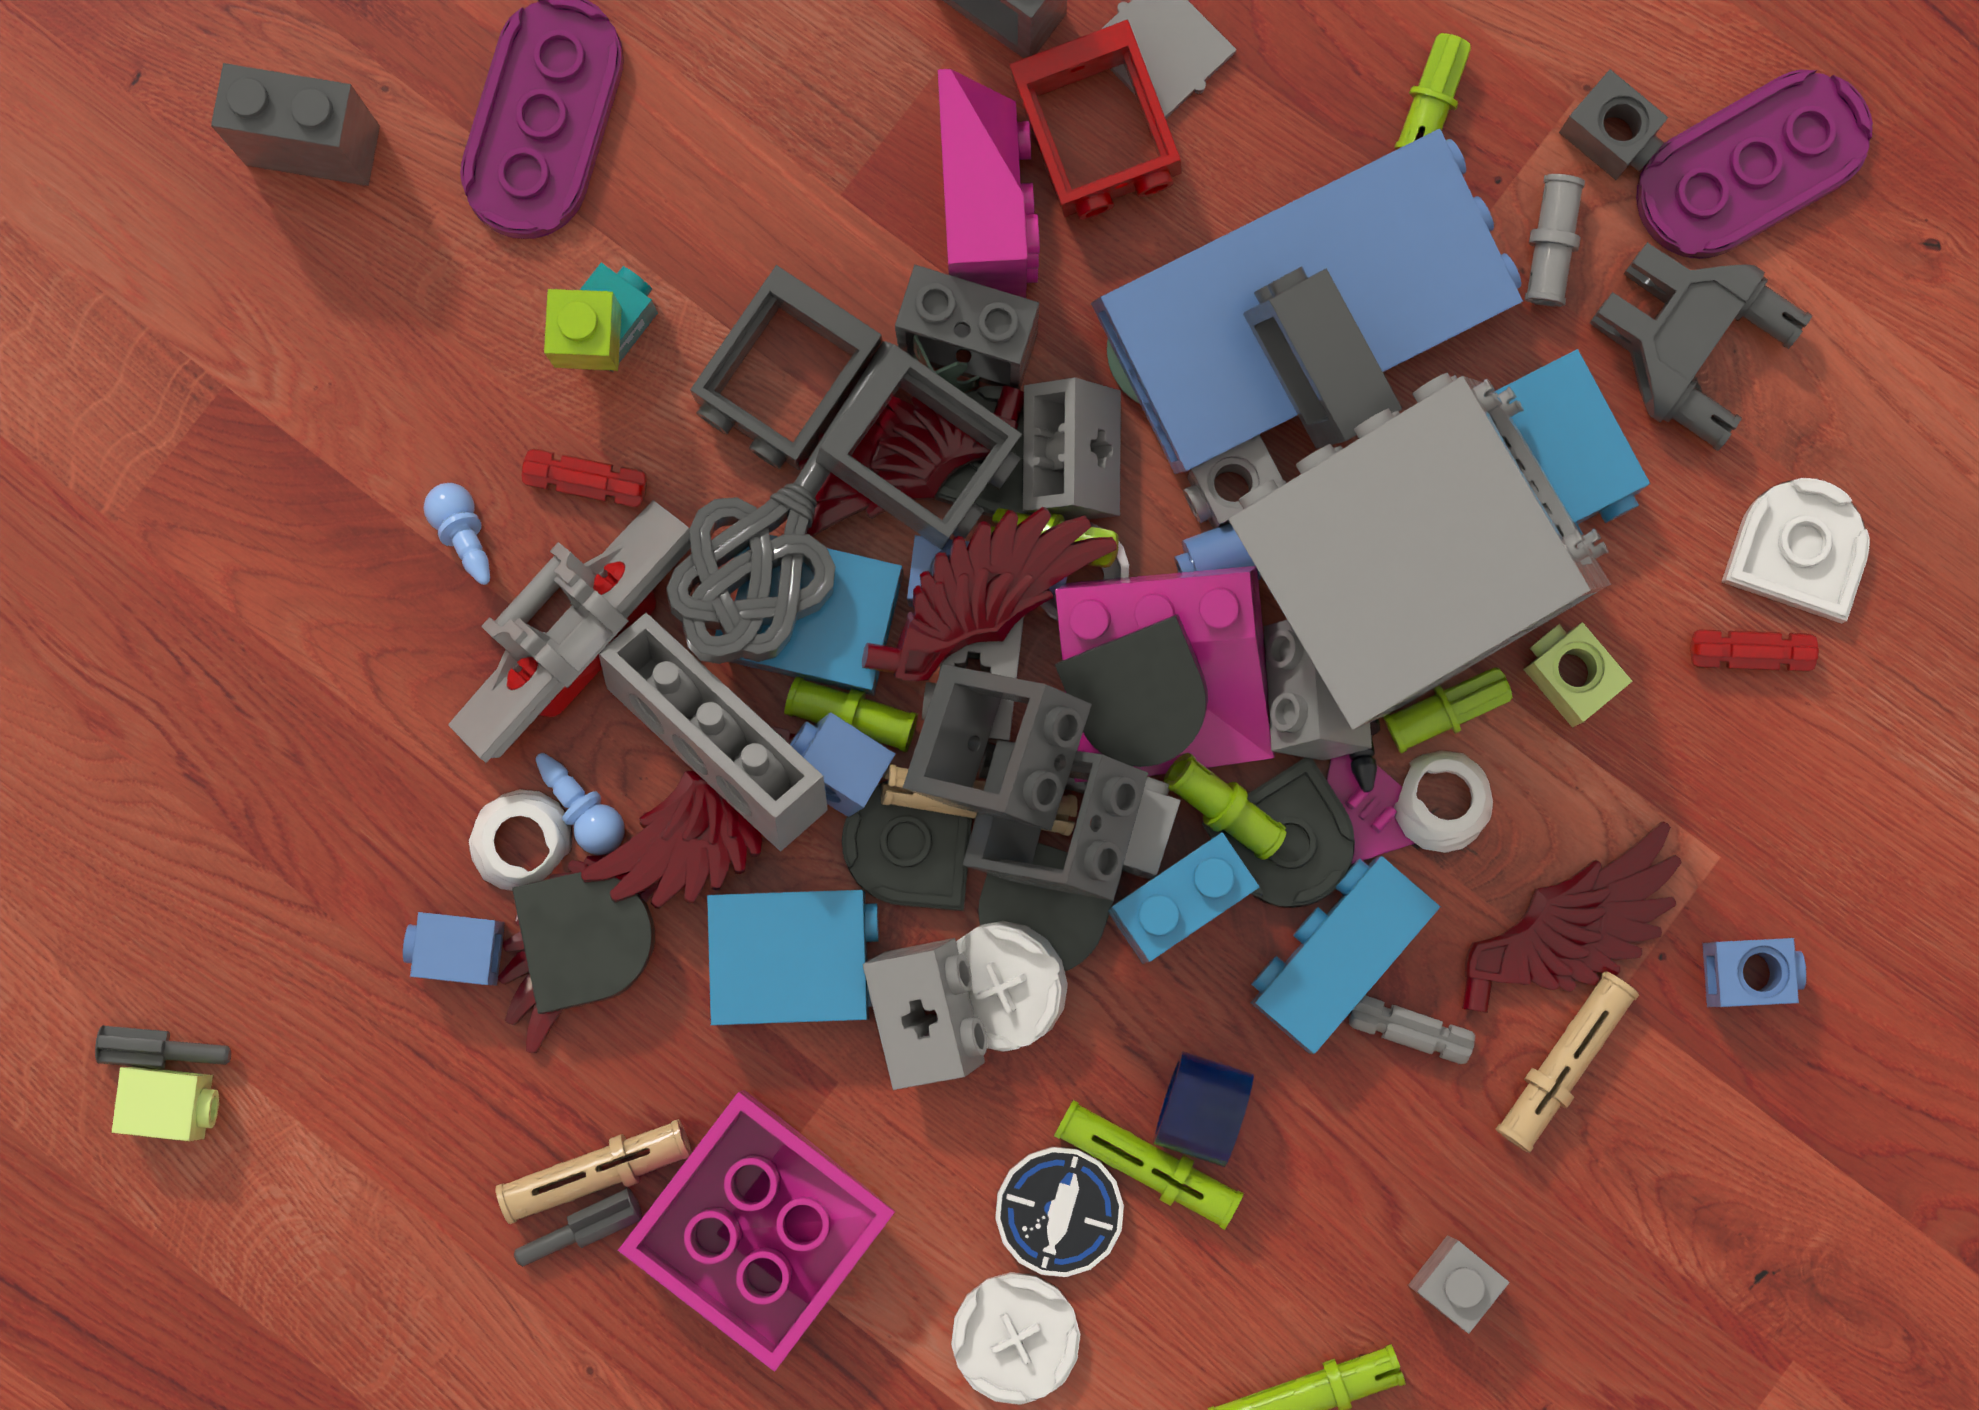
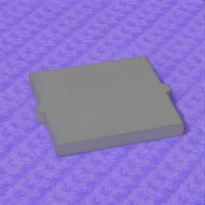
M1131 0L1129 3L1121 2L1118 4V14L1103 27L1106 28L1121 21L1129 20L1165 119L1194 92L1197 94L1203 93L1206 81L1237 50L1188 0ZM1124 64L1111 68L1110 70L1135 95Z

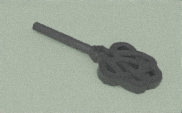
M886 341L881 343L794 483L786 484L777 493H773L770 496V500L758 509L738 497L714 499L697 511L689 529L691 555L674 569L667 586V597L671 614L683 623L688 647L700 661L721 664L740 659L741 657L756 662L775 658L790 642L796 621L819 611L832 596L836 566L827 547L807 534L808 528L812 527L815 508L817 507L815 496L830 474V471L816 462L820 446L894 344ZM787 520L784 535L770 540L769 533ZM732 525L711 540L714 531L722 526ZM748 547L750 548V550H748V551L744 552L743 554H741V555L735 557L736 555H738L740 552H742V551L745 550L746 548H748ZM805 563L811 569L814 579L807 587L800 590L802 564ZM781 565L778 597H770L772 569ZM750 581L747 599L733 601L730 594ZM699 583L692 596H689L692 588ZM770 625L766 632L761 634L763 626ZM706 629L721 630L723 635L711 636Z

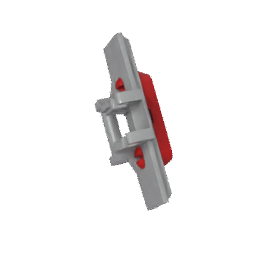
M653 500L602 554L584 564L558 542L550 550L554 555L553 558L495 621L489 617L481 626L505 648V652L496 671L448 724L449 727L480 759L487 763L491 758L501 757L538 715L555 717L560 714L602 669L599 653L645 613L651 615L654 611L656 599L653 589L691 548L690 528ZM561 587L572 606L547 633L528 625V621Z

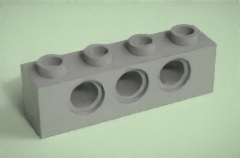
M645 613L599 653L607 689L780 852L828 810L824 776L650 615Z

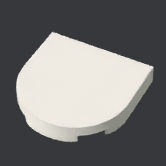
M1799 478L1783 482L1761 494L1746 511L1740 524L1722 583L1842 624L1848 620L1867 562L1870 546L1868 530L1865 529L1858 510L1851 502L1852 499L1837 486L1812 478Z

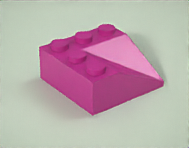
M938 69L949 275L1026 298V284L1038 283V254H1040L1038 214H1035L1033 183H1021L1020 160L1031 159L1030 121L1017 122L1016 101L953 69Z
M1256 566L1072 582L1055 589L1062 660L1179 614L1207 685L1208 703L1205 719L1193 742L1178 756L1158 765L1133 767L1148 772V776L1166 774L1174 761L1185 753L1192 754L1206 768L1272 759L1275 757V752L1271 750L1266 656ZM1083 733L1077 751L1102 754L1088 741ZM1074 778L1075 783L1088 782V780Z
M743 1090L736 1094L618 1251L775 1372L895 1211L795 1128L747 1091Z

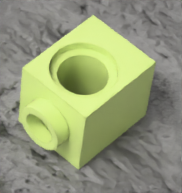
M1583 622L1568 633L1560 624L1554 627L1530 647V650L1537 658L1523 669L1572 728L1586 721L1632 682ZM1573 654L1585 662L1588 677L1582 687L1571 686L1561 678L1558 666L1563 655Z
M120 1067L111 1133L182 1141L205 1139L206 1128H213L219 1108L218 1090L211 1089L213 1075L145 1067Z

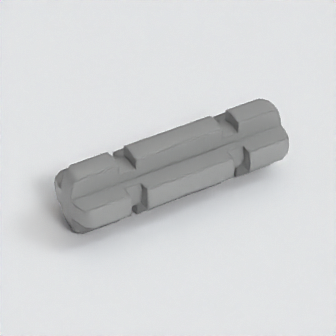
M1366 995L1350 1012L1349 1025L1354 1029L1369 1034H1375L1376 1031L1381 1032V1038L1428 1054H1433L1434 1051L1440 1052V1058L1458 1064H1466L1474 1048L1475 1034L1470 1030L1455 1025H1449L1448 1028L1443 1027V1021L1396 1005H1392L1391 1008L1384 1007V1001Z

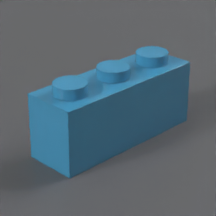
M1383 856L1374 858L1369 865L1359 858L1335 887L1343 894L1342 897L1327 914L1317 907L1293 935L1301 942L1299 947L1285 963L1278 956H1275L1251 984L1259 993L1250 1003L1309 1054H1315L1441 907Z

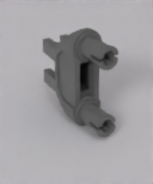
M1647 242L1624 272V275L1665 303L1654 319L1612 292L1592 318L1590 324L1630 352L1642 400L1648 414L1658 422L1664 420L1667 423L1674 419L1712 445V448L1716 451H1719L1732 433L1730 432L1736 429L1742 417L1738 414H1733L1695 388L1697 381L1693 378L1734 319L1739 321L1743 316L1781 342L1785 348L1789 349L1803 332L1801 329L1807 326L1813 315L1809 312H1804L1765 284L1768 279L1764 277L1765 272L1755 265H1729L1689 270Z

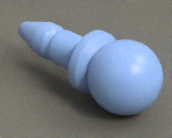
M439 484L425 498V517L429 524L438 530V537L442 544L454 546L465 570L478 583L486 585L490 581L489 559L486 553L482 551L483 547L477 537L482 524L479 517L474 514V500L471 494L459 484Z
M545 753L538 754L536 756V763L543 781L548 787L553 788V794L565 808H569L562 816V820L566 825H574V836L578 845L584 851L593 855H605L616 850L622 843L625 834V824L621 815L614 808L601 804V796L597 791L585 795V791L573 777L568 775V770L563 764Z

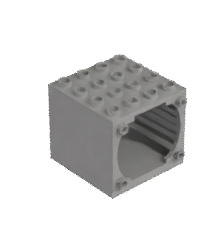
M1448 372L1444 373L1412 393L1417 401V404L1402 413H1399V411L1391 413L1388 408L1354 428L1359 439L1347 447L1342 448L1340 445L1333 448L1329 444L1299 461L1296 466L1301 475L1288 483L1285 480L1275 483L1272 479L1246 493L1239 499L1243 510L1228 519L1352 730L1391 714L1611 585L1596 558L1603 554L1609 553L1607 546L1604 542L1596 546L1594 545L1596 541L1601 539L1595 528L1584 536L1578 530L1511 418L1515 414L1524 411L1520 401L1516 400L1511 404L1509 403L1517 398L1511 387H1508L1507 390L1498 395L1488 379L1480 382L1465 376L1457 378L1454 375L1450 377Z

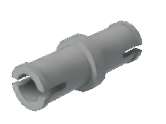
M1547 174V176H1544L1543 181L1545 185L1538 228L1532 229L1530 232L1529 244L1534 247L1528 289L1524 300L1537 305L1561 307L1562 305L1565 306L1566 303L1565 293L1572 252H1577L1580 246L1581 237L1575 234L1585 180L1566 174Z

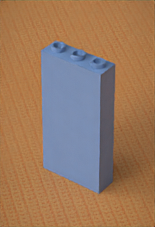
M1441 129L1431 132L1127 283L1091 303L1174 474L1188 471L1298 415L1243 313L1259 304L1254 294L1255 291L1301 266L1307 277L1327 268L1382 372L1523 302L1518 288L1521 287L1518 269L1507 254H1500L1490 233L1494 230L1491 213L1480 197L1476 196L1473 198L1463 177V174L1466 173L1464 157L1452 139H1445Z

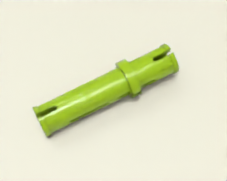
M1072 1101L1054 1137L1067 1141L1103 1161L1108 1166L1161 1193L1159 1200L1169 1206L1175 1201L1216 1223L1221 1229H1226L1244 1193L1235 1191L1193 1168L1192 1166L1195 1161L1183 1155L1179 1160L1135 1136L1130 1131L1122 1129L1078 1105V1102Z
M1389 1344L1383 1349L1337 1364L1335 1359L1322 1362L1324 1367L1322 1370L1216 1407H1208V1410H1329L1338 1407L1339 1410L1352 1409L1350 1403L1352 1401L1398 1385L1403 1386L1406 1383L1403 1373L1400 1371V1365L1393 1346Z

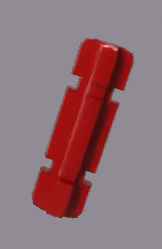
M539 449L528 450L523 461L522 482L527 486L547 490L549 484L556 485V492L606 502L607 496L615 497V504L633 508L639 507L645 496L647 477L641 470L621 467L620 472L612 471V464L568 455H562L561 460L554 459V452Z
M1699 629L1693 633L1690 644L1692 664L1703 668H1719L1720 662H1727L1726 667L1729 669L1780 670V664H1787L1788 671L1809 672L1815 669L1819 655L1816 636L1807 633H1789V639H1782L1781 632L1728 631V637H1721V630Z

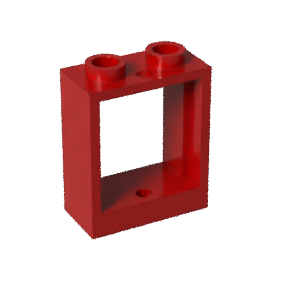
M1128 19L1009 64L1014 84L1027 119L1030 121V127L1064 218L1076 213L1081 220L1101 215L1115 206L1113 199L1137 191L1138 197L1157 194L1174 184L1172 177L1182 174L1179 153ZM1124 64L1159 157L1072 189L1037 96Z

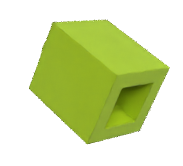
M548 289L544 354L554 368L618 371L622 307L614 293L610 291Z

